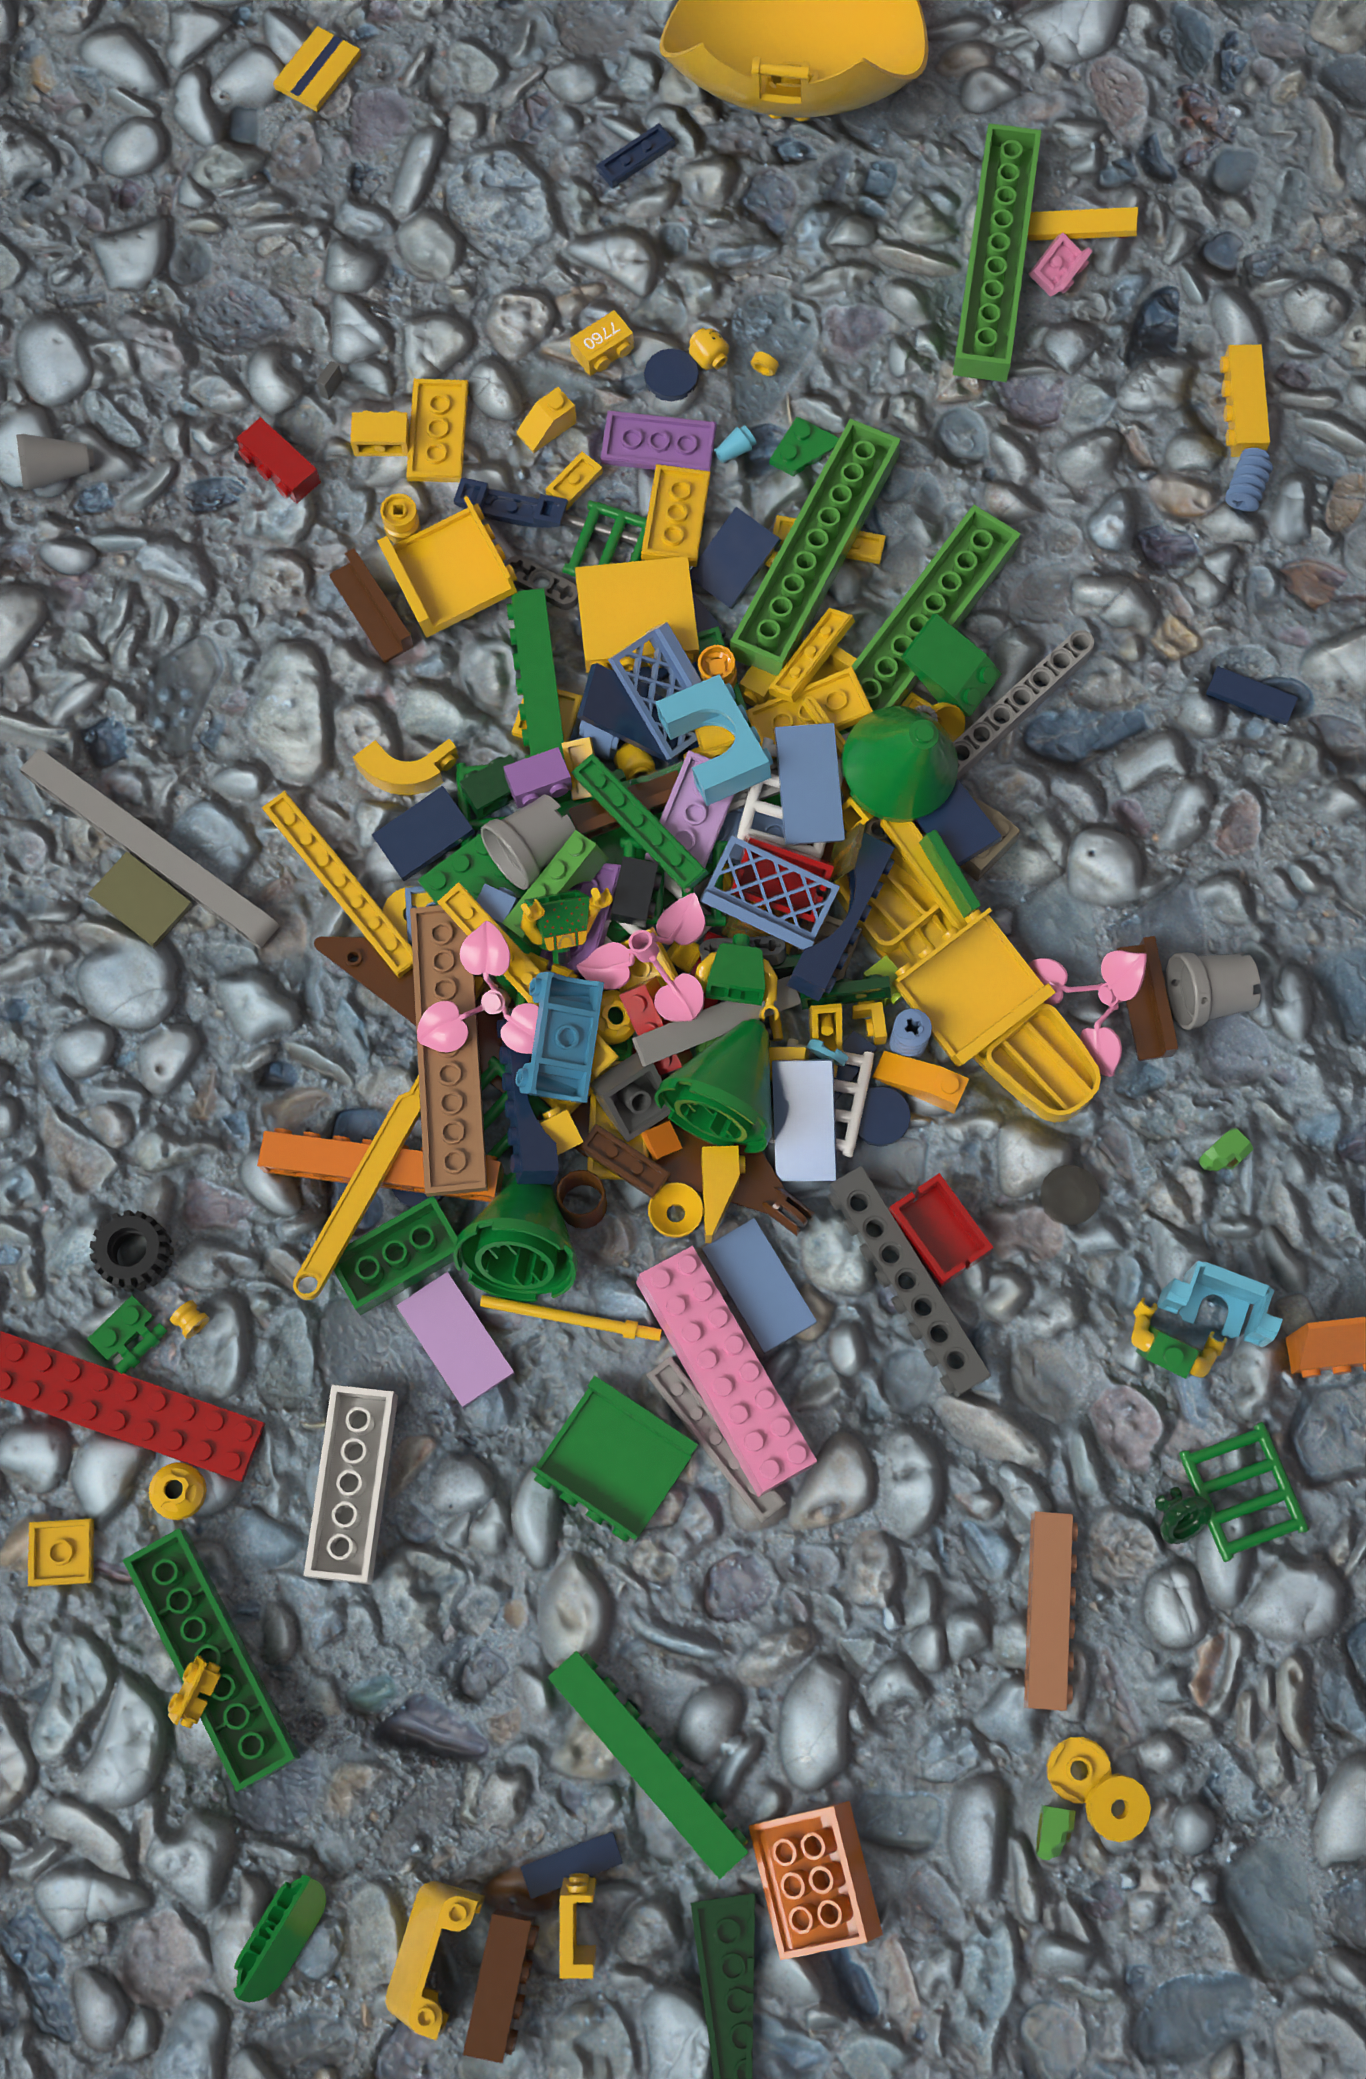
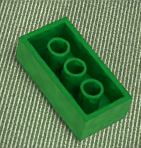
M431 1196L349 1243L333 1271L353 1307L361 1316L454 1262V1249L458 1237L435 1197Z

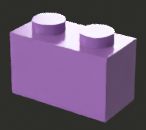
M559 747L503 766L505 778L517 809L527 806L544 794L557 798L572 790L571 776Z

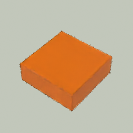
M670 1121L644 1131L641 1134L653 1161L682 1149Z

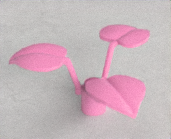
M692 893L679 899L662 913L656 925V931L659 936H656L653 932L649 933L646 930H638L629 938V949L617 942L604 944L592 952L584 961L577 964V969L586 980L604 982V990H614L624 986L630 980L631 973L629 967L634 965L635 956L641 962H652L668 984L660 988L656 993L654 1004L657 1012L666 1020L674 1022L696 1019L701 1013L704 1004V992L700 982L694 976L687 973L680 974L672 981L656 959L659 953V946L656 942L670 945L675 940L679 945H689L701 937L705 930L706 921L697 895Z
M490 921L483 922L464 940L460 949V959L469 973L474 975L483 973V978L491 990L483 995L480 1006L461 1015L457 1005L452 1001H441L430 1006L421 1017L418 1025L417 1039L421 1045L439 1052L458 1050L465 1044L469 1034L468 1026L463 1019L485 1010L489 1014L503 1012L504 1018L508 1022L501 1029V1037L510 1049L520 1053L532 1054L539 1006L532 1003L520 1004L513 1009L511 1016L509 1015L510 997L505 990L498 988V985L494 984L489 974L500 976L507 971L510 964V950L503 934Z
M1122 950L1110 952L1104 957L1101 965V974L1107 983L1076 987L1065 986L1068 973L1059 962L1049 958H1038L1031 961L1029 967L1043 985L1049 983L1056 992L1044 1001L1045 1004L1056 1005L1060 1003L1063 999V991L1066 993L1099 991L1100 1001L1109 1005V1008L1095 1022L1094 1028L1082 1030L1080 1040L1098 1065L1100 1074L1108 1077L1114 1076L1122 1056L1121 1041L1114 1030L1109 1027L1101 1028V1025L1113 1011L1119 1008L1118 1003L1133 999L1139 992L1144 979L1147 954Z

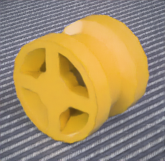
M189 1300L181 1305L170 1318V1322L174 1326H179L182 1329V1335L186 1339L195 1336L209 1321V1317L205 1313H200L197 1310V1304L193 1300Z

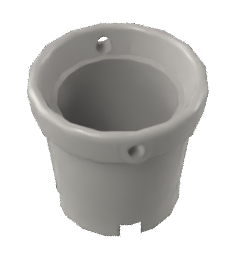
M546 794L504 819L496 818L490 820L481 827V838L490 857L504 876L522 890L531 887L539 874L576 830L569 816L566 814L562 817L557 811L561 806Z
M1183 952L1172 955L1166 968L1165 983L1170 1010L1181 1028L1192 1030L1202 1027L1207 1021L1241 1012L1253 1011L1258 1007L1260 994H1253V985L1260 984V977L1257 966L1250 955L1243 956L1245 952L1197 956L1195 953ZM1176 979V982L1171 984V981Z

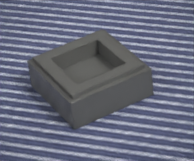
M333 361L328 363L316 380L320 396L327 400L331 398L343 381L340 365Z

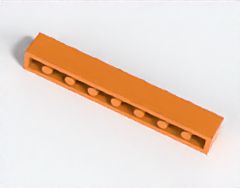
M275 1128L274 1132L264 1131L257 1166L264 1173L348 1184L373 1140L363 1139L362 1143L350 1142L351 1139L344 1136H333L332 1139L321 1138L320 1134L314 1132H304L302 1136L294 1135L288 1129ZM403 1145L380 1188L425 1193L423 1147H421L420 1151L409 1150V1146ZM486 1155L488 1191L439 1196L491 1202L501 1192L505 1168L501 1161H497V1157Z

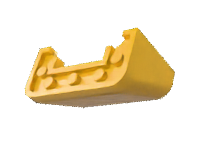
M439 1881L427 1882L417 1892L385 1999L386 2007L393 2016L417 2034L437 2040L445 2031L450 2015L439 2004V1991L425 1987L442 1928L450 1931L466 1929L471 1924L475 1913H480L485 1898L484 1895Z

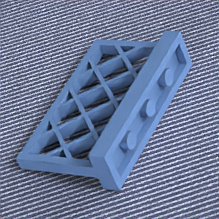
M668 622L647 631L644 636L618 652L608 661L668 760L694 743L697 737L694 732L685 733L678 737L677 746L673 749L670 748L666 741L667 733L662 723L656 722L652 717V708L656 706V701L654 700L656 686L667 689L666 697L674 692L682 691L702 681ZM650 640L655 649L654 659L642 655L644 643ZM625 656L635 659L633 673L625 671L619 660ZM641 661L653 664L651 678L639 675ZM659 666L666 668L670 674L668 684L657 681ZM638 681L650 684L647 698L639 695L637 691Z
M731 835L700 900L713 908L804 950L813 946L814 939L840 886ZM734 844L747 850L749 861L735 866L732 865L729 854ZM751 851L760 855V857L753 859ZM766 858L773 861L777 873L760 879L755 862ZM726 860H728L730 867L723 869ZM752 864L757 880L740 886L735 870ZM778 864L788 869L780 872ZM732 871L736 888L723 891L714 886L719 875ZM793 871L800 874L804 886L787 891L782 875ZM779 877L784 893L767 899L762 882ZM805 877H807V878H809V879H811V880H813V881H815V882L810 883V884H807V883H806V880H805ZM759 884L764 900L753 904L745 901L742 890ZM821 884L831 889L825 901L813 903L809 888ZM806 890L811 906L794 911L789 895ZM739 891L741 899L731 893ZM786 897L791 913L780 917L772 914L769 902ZM766 904L768 911L759 908L758 906ZM823 906L818 915L816 908ZM813 910L816 921L811 932L799 926L795 915ZM790 917H793V920H794V923H795V924H793V923H791V922H789V921H787V920H785V919L790 918Z

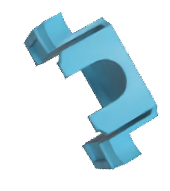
M1197 1261L1185 1273L1183 1281L1174 1278L1162 1289L1157 1306L1175 1315L1179 1310L1182 1320L1193 1325L1201 1301L1209 1295L1219 1296L1226 1302L1228 1307V1314L1221 1336L1233 1339L1234 1337H1239L1249 1305L1254 1304L1243 1341L1260 1347H1265L1274 1341L1283 1320L1267 1314L1274 1289L1269 1285L1211 1263Z

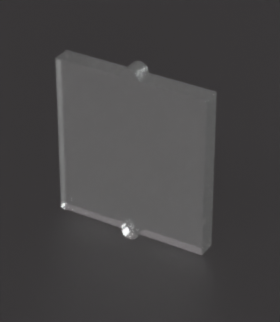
M685 759L672 762L629 780L630 784L647 782L678 770L682 767Z

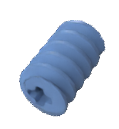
M1246 448L1242 451L1236 466L1237 468L1229 484L1230 487L1226 492L1225 501L1229 506L1247 512H1253L1258 509L1259 501L1263 497L1262 492L1265 491L1266 483L1270 478L1269 474L1273 470L1270 455L1265 450Z
M911 1008L898 1014L890 1037V1048L893 1053L917 1059L924 1053L932 1030L931 1021L924 1012Z

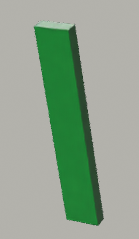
M593 753L571 772L573 777L685 893H688L708 875L707 870Z

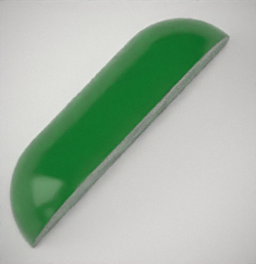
M301 1875V1878L296 1879L292 1883L285 1882L275 1894L235 1962L234 1969L238 1970L237 1987L233 1988V1991L239 2000L249 2003L261 2001L276 1991L285 1979L325 1909L326 1893L323 1886L317 1880L307 1875Z

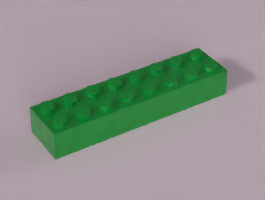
M178 1528L123 1559L122 1561L182 1682L184 1683L183 1674L190 1662L194 1663L197 1655L201 1656L207 1665L209 1662H212L221 1667L219 1670L221 1676L211 1696L199 1692L197 1697L207 1701L200 1719L236 1792L247 1790L300 1759L301 1756L188 1531Z

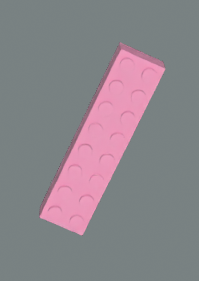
M691 1246L640 1273L636 1281L637 1286L717 1423L731 1451L741 1465L758 1498L810 1469L817 1462L814 1454L694 1247Z

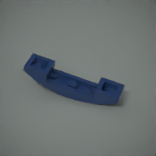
M462 477L453 501L455 505L466 509L468 507L464 497L468 496L472 505H479L486 518L519 526L537 528L560 527L568 504L567 499L541 494L540 498L537 499L489 489L486 482Z

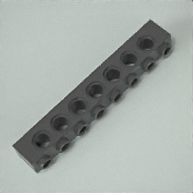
M860 1166L832 1182L829 1187L830 1194L827 1195L829 1201L836 1211L841 1209L846 1217L843 1222L850 1235H857L862 1244L859 1246L863 1257L867 1262L873 1261L878 1270L875 1272V1275L883 1288L888 1287L894 1297L891 1298V1301L900 1315L902 1313L906 1315L910 1322L907 1325L909 1332L916 1341L919 1339L922 1341L926 1348L923 1353L931 1367L937 1366L941 1372L940 1382L948 1394L953 1392L955 1397L958 1398L987 1381L991 1374L863 1167ZM854 1199H861L865 1202L867 1208L863 1211H855L851 1208L850 1202ZM871 1224L878 1225L882 1230V1235L871 1237L867 1234L866 1227ZM886 1250H892L897 1254L898 1261L887 1263L883 1260L882 1253ZM901 1276L910 1277L914 1282V1287L909 1290L901 1288L898 1284V1278ZM918 1302L926 1303L930 1308V1314L927 1316L918 1315L914 1310V1305ZM934 1328L942 1329L946 1334V1341L942 1343L935 1342L931 1338L930 1331ZM949 1355L959 1356L963 1362L962 1368H950L947 1364V1357Z

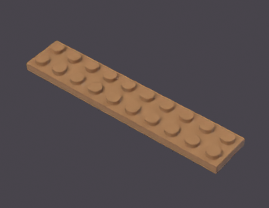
M440 905L410 908L416 1031L425 1011L437 1002H454L458 1007L460 1015L477 1007L475 975L465 969L460 959L462 943L468 936ZM477 1014L463 1019L468 1026L469 1034L465 1044L458 1050L439 1052L421 1045L417 1039L424 1185L427 1197L488 1191Z

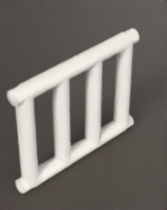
M765 737L761 748H767L771 756L777 757L776 745L773 744L774 740ZM837 759L841 789L844 777H842L841 759ZM771 774L770 779L750 787L737 837L746 841L748 834H752L785 846L783 837L751 828L755 812L782 819L781 806L759 800L763 784L780 788L779 776ZM816 843L813 846L807 844L790 845L787 847L821 858L826 843Z
M789 1038L787 1047L806 1048L807 1045L798 1044L799 1041L793 1038ZM810 1051L809 1058L820 1059ZM844 1052L849 1057L845 1064L860 1067L857 1083L834 1079L836 1092L854 1095L851 1111L835 1109L836 1121L848 1123L845 1140L836 1138V1150L842 1151V1155L847 1157H853L873 1066V1052H864L863 1055ZM773 1105L771 1112L772 1136L769 1143H775Z

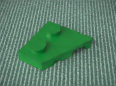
M797 416L770 457L769 464L791 476H795L804 471L808 465H814L821 461L823 455L834 449L839 438Z

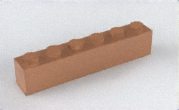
M1037 1511L1031 1514L1024 1708L1067 1711V1705L1072 1704L1073 1688L1072 1685H1068V1671H1073L1074 1654L1069 1652V1639L1074 1638L1075 1621L1070 1619V1606H1075L1076 1588L1071 1586V1574H1075L1077 1568V1556L1072 1554V1541L1076 1542L1078 1536V1524L1073 1522V1514Z

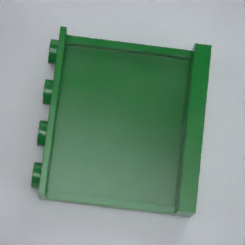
M594 1375L587 1385V1391L537 1465H533L531 1470L536 1474L534 1481L548 1490L551 1486L562 1492L560 1498L575 1508L578 1503L588 1510L585 1515L597 1524L601 1525L603 1521L614 1527L611 1533L625 1543L629 1539L637 1542L698 1449V1444Z

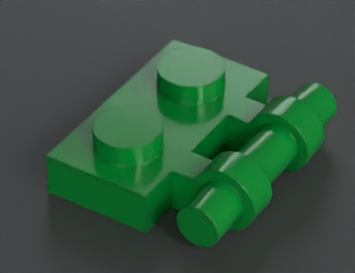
M131 1295L87 1340L110 1362L120 1354L123 1359L115 1368L119 1373L125 1374L131 1367L135 1368L141 1362L139 1359L151 1347L155 1349L161 1343L160 1339L168 1330L161 1323H158L150 1331L147 1326L155 1317ZM140 1334L143 1339L130 1351L126 1346Z

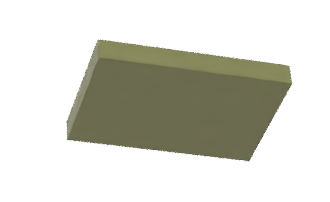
M127 851L88 893L90 898L154 949L193 907L192 902Z

